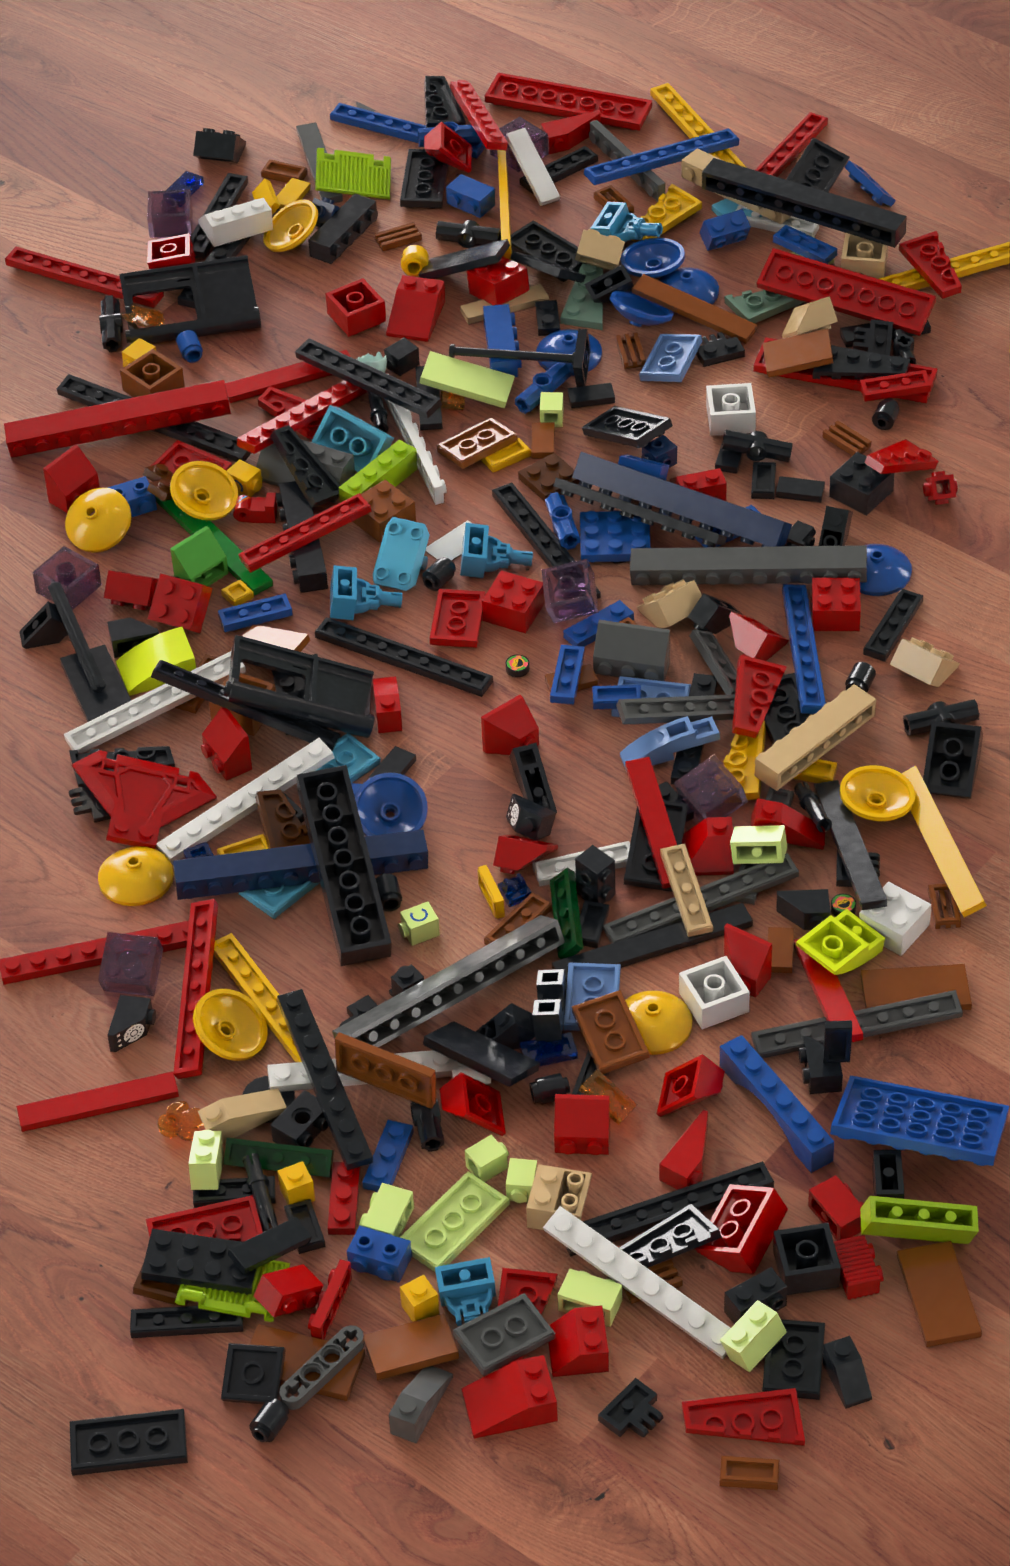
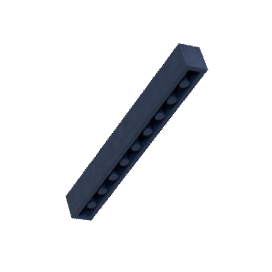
M584 452L580 453L572 478L580 480L578 485L590 489L595 485L600 487L598 492L610 496L612 492L618 493V499L630 503L632 499L640 501L638 506L650 510L652 506L660 508L658 513L672 517L673 513L678 514L681 521L692 524L693 520L698 521L701 528L710 531L713 530V527L721 529L719 534L733 538L734 534L741 536L740 541L750 545L758 542L762 544L761 547L785 546L792 524Z
M423 829L365 837L374 875L428 868V848ZM311 844L173 861L178 900L248 890L281 887V885H284V887L304 884L307 881L312 883L320 882Z

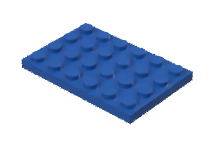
M850 1075L833 1119L830 1134L846 1140H862L871 1145L882 1144L892 1146L897 1150L908 1149L918 1151L923 1155L944 1156L953 1161L964 1160L979 1166H994L1007 1121L1009 1106Z

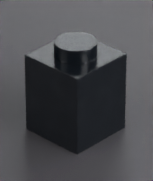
M405 337L384 349V354L387 357V369L393 371L398 376L420 365L419 348Z

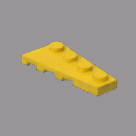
M763 721L756 739L735 734L729 755H726L723 761V769L721 773H718L716 785L709 794L710 802L760 799L761 780L755 777L754 774L755 759L761 752H764L765 721Z

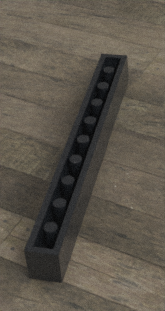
M713 158L702 171V189L894 248L906 234L907 216L716 158Z

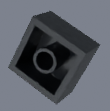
M856 452L830 476L829 497L867 516L894 491L895 473H878L864 463L867 456Z
M829 1223L774 1231L773 1253L779 1276L787 1285V1295L840 1287L841 1267Z

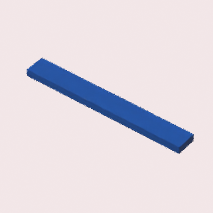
M338 103L330 113V120L418 143V128H426V125ZM482 141L480 143H470L472 145V158L477 159L486 148Z
M728 128L584 168V175L593 185H598L680 162L697 148L706 153H713L738 146L740 139Z
M783 584L782 595L801 713L815 714L822 709L826 702L806 585Z

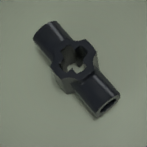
M901 329L893 331V356L910 359V364H916L913 354V337L906 335Z

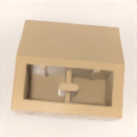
M583 230L575 260L607 270H613L619 265L625 241L614 235H601L597 230Z
M830 296L795 307L783 331L782 338L827 328L831 329L830 324L838 321Z
M683 579L675 584L673 582L661 588L662 591L657 594L653 593L643 598L644 603L637 606V609L657 628H666L688 617L702 594L695 580L685 582Z
M912 637L911 640L902 638L890 665L929 685L939 687L958 668L960 663L952 660L954 655L944 650H938L933 647L934 645L924 640Z
M538 1164L526 1207L527 1228L544 1230L543 1227L559 1206L581 1220L592 1173Z

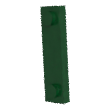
M568 867L550 880L554 919L558 920L565 940L564 944L557 947L558 958L560 959L574 956L584 949L575 872Z
M226 1138L223 1165L245 1167L242 1158L246 1155H249L253 1165L251 1154L257 1153L260 1156L261 1166L264 1170L277 1171L303 1161L310 1175L331 1177L334 1150Z

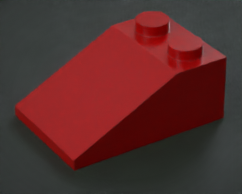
M402 275L396 289L386 336L405 337L410 340L429 342L445 304L444 281Z
M544 1355L514 1361L461 1388L474 1439L558 1421L557 1400Z

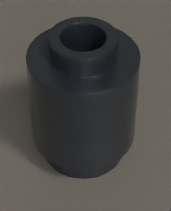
M887 398L879 402L872 416V422L878 429L889 430L893 427L900 412L897 401Z
M446 557L437 559L423 572L424 585L435 591L441 589L454 576L456 571L455 564Z
M866 662L855 663L845 682L846 690L855 684L865 692H868L876 676L875 669Z
M381 874L376 878V883L383 910L386 912L395 911L400 907L402 901L398 879L392 874Z
M561 1073L537 1078L535 1082L529 1083L534 1104L541 1103V1105L552 1103L555 1102V1094L570 1093L567 1077L562 1078Z
M271 1399L269 1402L264 1403L249 1425L252 1436L260 1442H272L288 1420V1407L277 1399Z

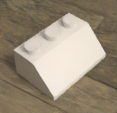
M264 198L214 211L198 219L199 225L214 247L273 230L272 209Z

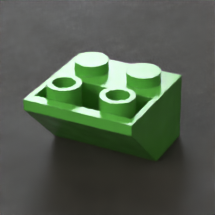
M207 526L170 548L174 577L177 576L184 580L210 586L228 574L227 556Z

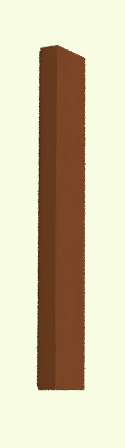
M645 274L640 277L632 288V293L718 332H722L731 338L737 337L740 342L747 344L757 330V324Z

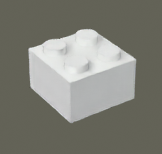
M751 383L706 386V408L710 436L724 435L725 430L745 434L755 431L756 410Z
M888 881L883 887L887 898V906L861 910L859 918L885 937V948L902 956L930 925L932 904Z
M727 956L679 973V994L701 1029L749 1012L750 992Z

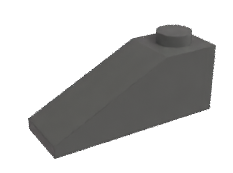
M434 1366L423 1368L400 1393L389 1413L390 1434L417 1443L450 1384L453 1373Z

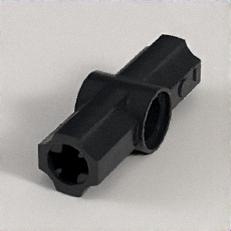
M467 220L463 224L438 221L436 239L458 242L464 248H472L475 244L485 245L500 241L501 229L483 227L472 220Z
M105 296L101 301V315H99L103 349L109 352H117L122 347L121 333H123L120 302L114 296Z
M725 430L721 449L745 453L752 461H761L769 458L789 462L793 443L769 439L761 431L745 434Z
M975 699L951 705L938 701L931 704L925 711L904 715L903 724L907 736L930 731L932 721L962 724L979 720L980 713Z
M437 1098L433 1108H428L411 1101L410 1107L414 1127L417 1126L421 1148L428 1150V1152L437 1151L444 1145Z

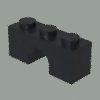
M564 969L538 970L536 983L538 1000H534L532 1014L535 1041L562 1040L566 1002Z

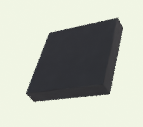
M229 1343L221 1400L264 1404L271 1399L279 1400L286 1349L276 1346Z

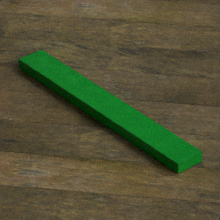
M155 496L156 502L190 535H193L205 526L210 528L227 556L228 571L237 580L244 582L254 592V596L273 586V580L261 568L251 573L239 559L238 554L243 551L210 520H201L189 516L175 504L173 499L164 502Z

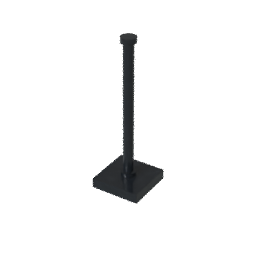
M578 328L576 349L573 354L456 347L455 344H450L449 357L452 358L455 356L572 363L576 387L586 386L591 355L587 329Z

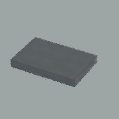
M523 1293L453 1329V1336L481 1374L485 1376L554 1340L555 1332L526 1294Z

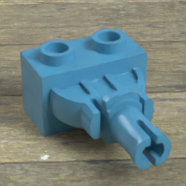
M607 202L590 228L597 230L601 235L617 236L625 242L641 240L644 236L660 237L663 231L661 223H646L644 218H637L636 215L629 213L627 204L623 202Z
M466 523L462 543L461 576L483 578L484 572L495 571L499 568L508 569L510 564L532 566V551L513 550L510 544L502 543L499 539L488 536L489 525Z
M333 566L330 585V618L353 620L354 613L378 610L380 605L401 608L402 592L382 591L379 585H371L369 582L357 578L356 567Z
M490 1257L435 1267L441 1307L446 1306L448 1311L455 1316L457 1326L462 1325L461 1315L464 1317V1323H467L480 1316L481 1311L483 1314L488 1312L493 1297H496L495 1280Z

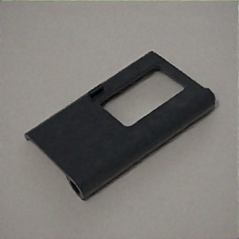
M247 255L119 274L129 330H125L127 343L132 344L139 338L150 344L176 340L181 332L187 330L194 331L197 337L261 328L260 312L256 304ZM186 288L192 290L197 320L145 328L137 327L132 300L134 296Z
M235 634L231 650L229 680L226 682L223 695L227 696L228 702L365 738L370 737L374 725L375 715L370 714L373 671ZM241 662L303 678L305 681L303 699L239 682Z

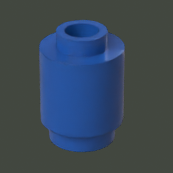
M191 330L181 332L176 338V343L182 357L190 363L197 362L201 359L203 352L197 334Z

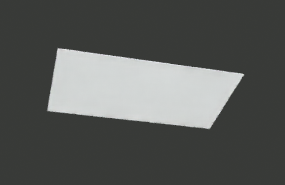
M467 520L427 546L426 551L436 559L446 557L453 560L462 554L465 525L471 522Z

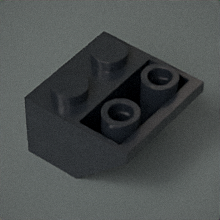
M203 128V131H196L193 156L198 159L238 163L246 146V141L240 138L241 135L235 134L234 131L223 130L222 134L215 132L214 129Z

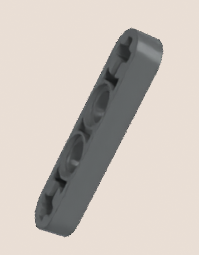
M352 1325L342 1328L280 1387L281 1402L289 1410L299 1409L307 1403L363 1349V1331L359 1327ZM328 1354H337L340 1357L334 1363H328L324 1360ZM310 1372L320 1374L319 1379L316 1381H308L305 1379V1376Z

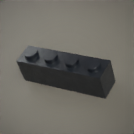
M354 194L308 239L310 257L332 264L376 221L378 217L376 201Z

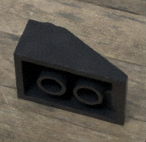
M932 721L923 780L930 794L971 799L983 740L981 726Z

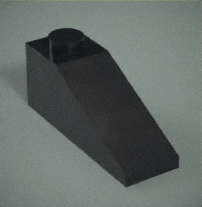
M533 743L513 748L509 758L523 797L557 813L537 744Z

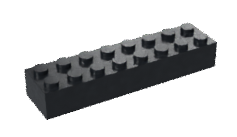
M347 765L297 774V791L340 966L391 957L392 942Z

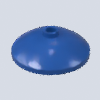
M649 238L627 247L621 254L620 261L621 265L623 264L627 272L632 276L640 278L645 274L652 278H659L674 272L680 267L685 259V251L680 243L672 239Z
M682 267L658 279V281L712 305L719 296L717 280L701 269Z
M614 291L610 297L617 311L623 317L630 320V324L637 327L664 324L671 321L674 315L673 311L632 292Z
M564 329L549 334L540 341L536 352L573 354L576 349L578 330ZM590 334L588 336L591 355L588 372L594 369L602 358L601 344ZM538 361L540 366L546 371L558 363ZM565 363L571 371V376H574L572 363Z
M867 544V582H860V593L870 596H885L903 589L909 583L912 575V566L908 557L900 550L889 545Z
M398 773L375 775L365 781L355 794V801L365 836L421 830L426 821L428 805L425 793L413 779ZM388 812H393L395 814L391 818L386 816Z

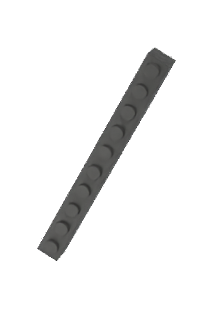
M867 545L631 548V585H668L673 582L675 584L683 579L685 582L695 580L696 584L710 585L812 583V578H860V582H867Z
M542 915L336 1028L332 1031L334 1039L340 1032L376 1047L386 1044L564 944L565 940L558 920Z

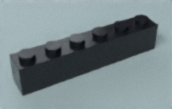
M296 481L279 483L280 493H276L277 506H282L279 509L281 522H285V524H282L283 531L313 517L314 513ZM319 538L291 552L292 554L289 555L291 569L295 568L292 571L294 584H299L300 593L328 589L327 572Z

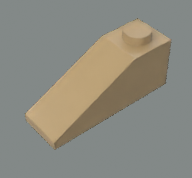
M276 1088L223 1098L200 1109L198 1113L206 1130L222 1132V1142L224 1144L226 1143V1138H236L279 1116L287 1106L280 1090Z

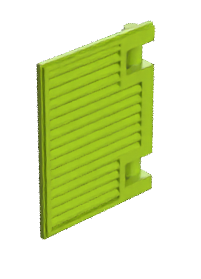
M317 148L315 190L349 195L358 194L365 197L390 200L391 157L384 156L383 160H375L373 154L335 150L334 154L324 153V148Z
M273 1260L258 1267L252 1294L224 1292L223 1290L218 1291L217 1289L212 1290L211 1288L206 1289L205 1287L184 1286V1284H181L175 1303L185 1306L186 1300L198 1302L199 1309L250 1318L252 1313L264 1315V1321L274 1322L275 1317L257 1301L254 1293L262 1274L289 1268L290 1263Z

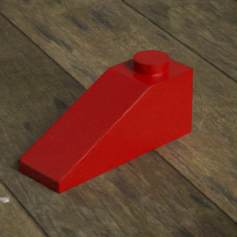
M600 110L541 123V141L547 152L554 154L567 151L589 138L590 122L598 120L601 123Z
M396 676L372 679L378 733L403 731Z
M757 798L751 815L750 826L785 825L787 843L824 849L825 831L823 829V832H819L812 819L783 803Z
M703 1109L660 1162V1181L677 1190L702 1181L708 1132V1111Z

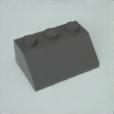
M606 620L598 621L593 654V670L595 674L665 681L670 665L669 629Z

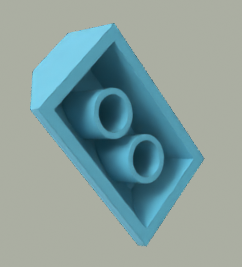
M329 405L311 442L353 454L355 471L359 472L391 446L394 437L339 407Z

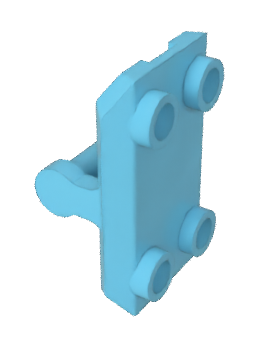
M397 517L390 519L385 528L372 575L375 584L401 591H408L416 585L420 569L425 570L428 563V557L424 556L430 534L425 524Z

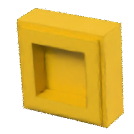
M241 580L221 589L222 596L232 606L241 605L254 598V592Z

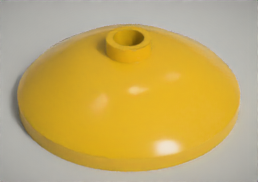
M298 200L283 207L272 218L273 230L264 232L263 241L266 247L273 252H285L302 244L310 236L317 224V207L309 200Z
M193 461L186 463L175 471L170 482V493L175 504L183 512L197 519H221L234 509L238 499V488L232 476L222 467L210 462Z
M95 488L83 493L72 503L66 515L65 529L68 538L77 548L85 552H102L114 547L124 538L130 527L131 509L129 503L122 494L110 488Z
M869 765L856 768L844 776L840 785V797L844 805L854 814L867 820L880 822L894 820L907 814L913 807L915 790L909 779L900 772L884 766Z
M142 846L128 847L115 852L103 862L98 872V883L104 896L112 902L124 906H141L158 900L169 890L174 879L173 866L170 860L162 852Z
M215 989L206 993L195 1006L193 1023L196 1033L202 1043L214 1054L228 1060L242 1061L254 1057L265 1045L268 1035L266 1020L257 1004L246 995L231 989Z
M653 990L639 992L625 999L649 1051V1055L671 1052L682 1046L689 1038L693 1025L692 1014L688 1006L677 996Z

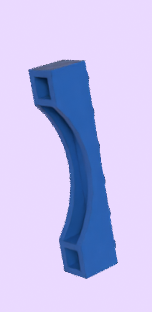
M743 1035L721 1045L719 1062L721 1069L725 1071L734 1084L748 1089L766 1106L786 1135L795 1155L810 1173L833 1162L834 1140Z

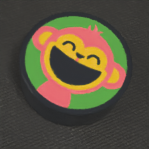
M512 655L505 662L506 672L512 677H523L530 670L529 660L523 655Z
M849 894L834 896L831 900L832 914L837 916L845 909L855 914L857 904L855 898Z

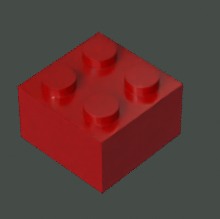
M190 233L148 241L147 264L149 269L195 263V252Z
M504 256L498 263L466 271L469 294L485 300L491 305H502L530 290L527 267Z
M364 278L325 293L327 314L348 337L386 322L385 301Z
M501 570L482 599L483 621L526 634L545 604L544 583Z
M160 573L148 619L201 633L213 588Z
M812 578L811 607L814 631L860 632V578Z

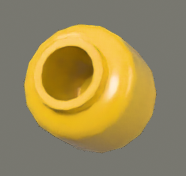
M419 245L408 246L404 249L401 256V268L409 276L418 277L420 271L429 262L427 250Z

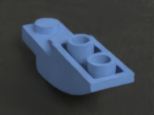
M686 716L664 724L639 737L620 752V758L625 767V761L650 757L653 766L674 760V752L720 740V733L712 716L690 722L689 717Z

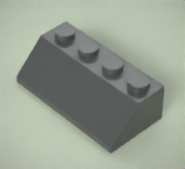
M302 440L340 485L355 475L353 454ZM275 444L260 451L256 467L261 469L262 482L279 487V483L295 481Z

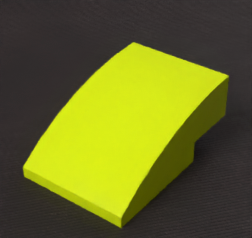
M178 627L149 638L116 660L117 668L129 696L154 690L166 684L151 678L152 672L160 660L187 671L196 669L195 657L183 627Z
M845 909L835 918L830 915L796 941V946L832 974L839 975L860 967L881 953L885 937L851 911Z

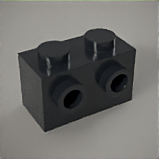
M594 845L590 846L575 858L577 894L585 901L604 904L609 902L616 894L615 860Z
M772 1267L724 1293V1312L734 1324L757 1300L774 1311L787 1306V1285Z

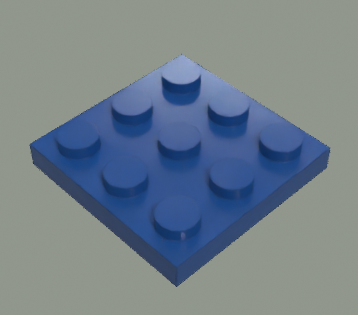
M613 510V512H580L581 562L630 561L631 548H651L650 525L640 522L642 517L634 515L632 519L620 515L621 511Z

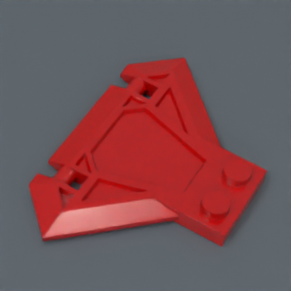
M98 750L71 765L111 817L106 837L107 841L134 847L142 846L156 849L161 827L217 798L198 772L190 771L189 776L179 775L180 768L119 754H117L116 760L106 758L107 752ZM104 768L112 769V770H114V772H113V771H109V770H104ZM177 784L183 785V786H186V788L180 787V786H176V785H177Z

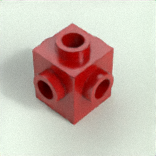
M945 471L931 473L932 477L925 479L926 483H923V493L925 497H928V501H935V505L947 504L949 499L956 497L958 486L953 474L945 475ZM936 484L941 486L940 493H937Z

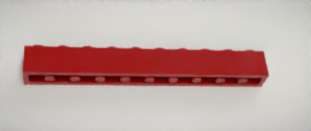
M219 380L4 423L6 444L10 456L13 458L73 446L75 444L89 443L229 415L231 410L225 381Z

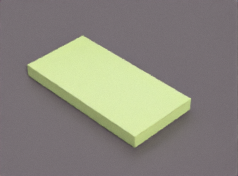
M430 351L419 383L505 408L515 376Z
M468 1171L400 1238L410 1240L412 1257L435 1272V1267L449 1265L510 1205V1199Z

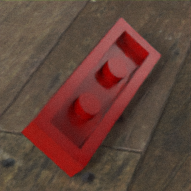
M926 370L860 380V390L864 401L867 402L931 392V384Z
M333 1162L328 1235H355L361 1167L347 1170L344 1162Z
M340 1259L336 1269L330 1271L328 1287L326 1291L320 1293L318 1309L316 1313L311 1314L308 1321L311 1337L325 1340L352 1280L351 1263L349 1261Z

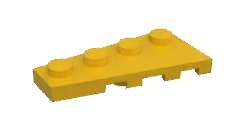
M671 184L668 187V192L666 194L663 193L658 198L655 206L651 205L648 208V213L640 218H644L646 223H661L663 234L702 209V201ZM644 236L641 240L649 239V238H657V237H655V236Z

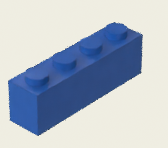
M509 304L483 306L487 349L520 351L519 341L517 340V327L515 326L514 312L510 313ZM489 358L490 369L518 377V368H522L521 360Z

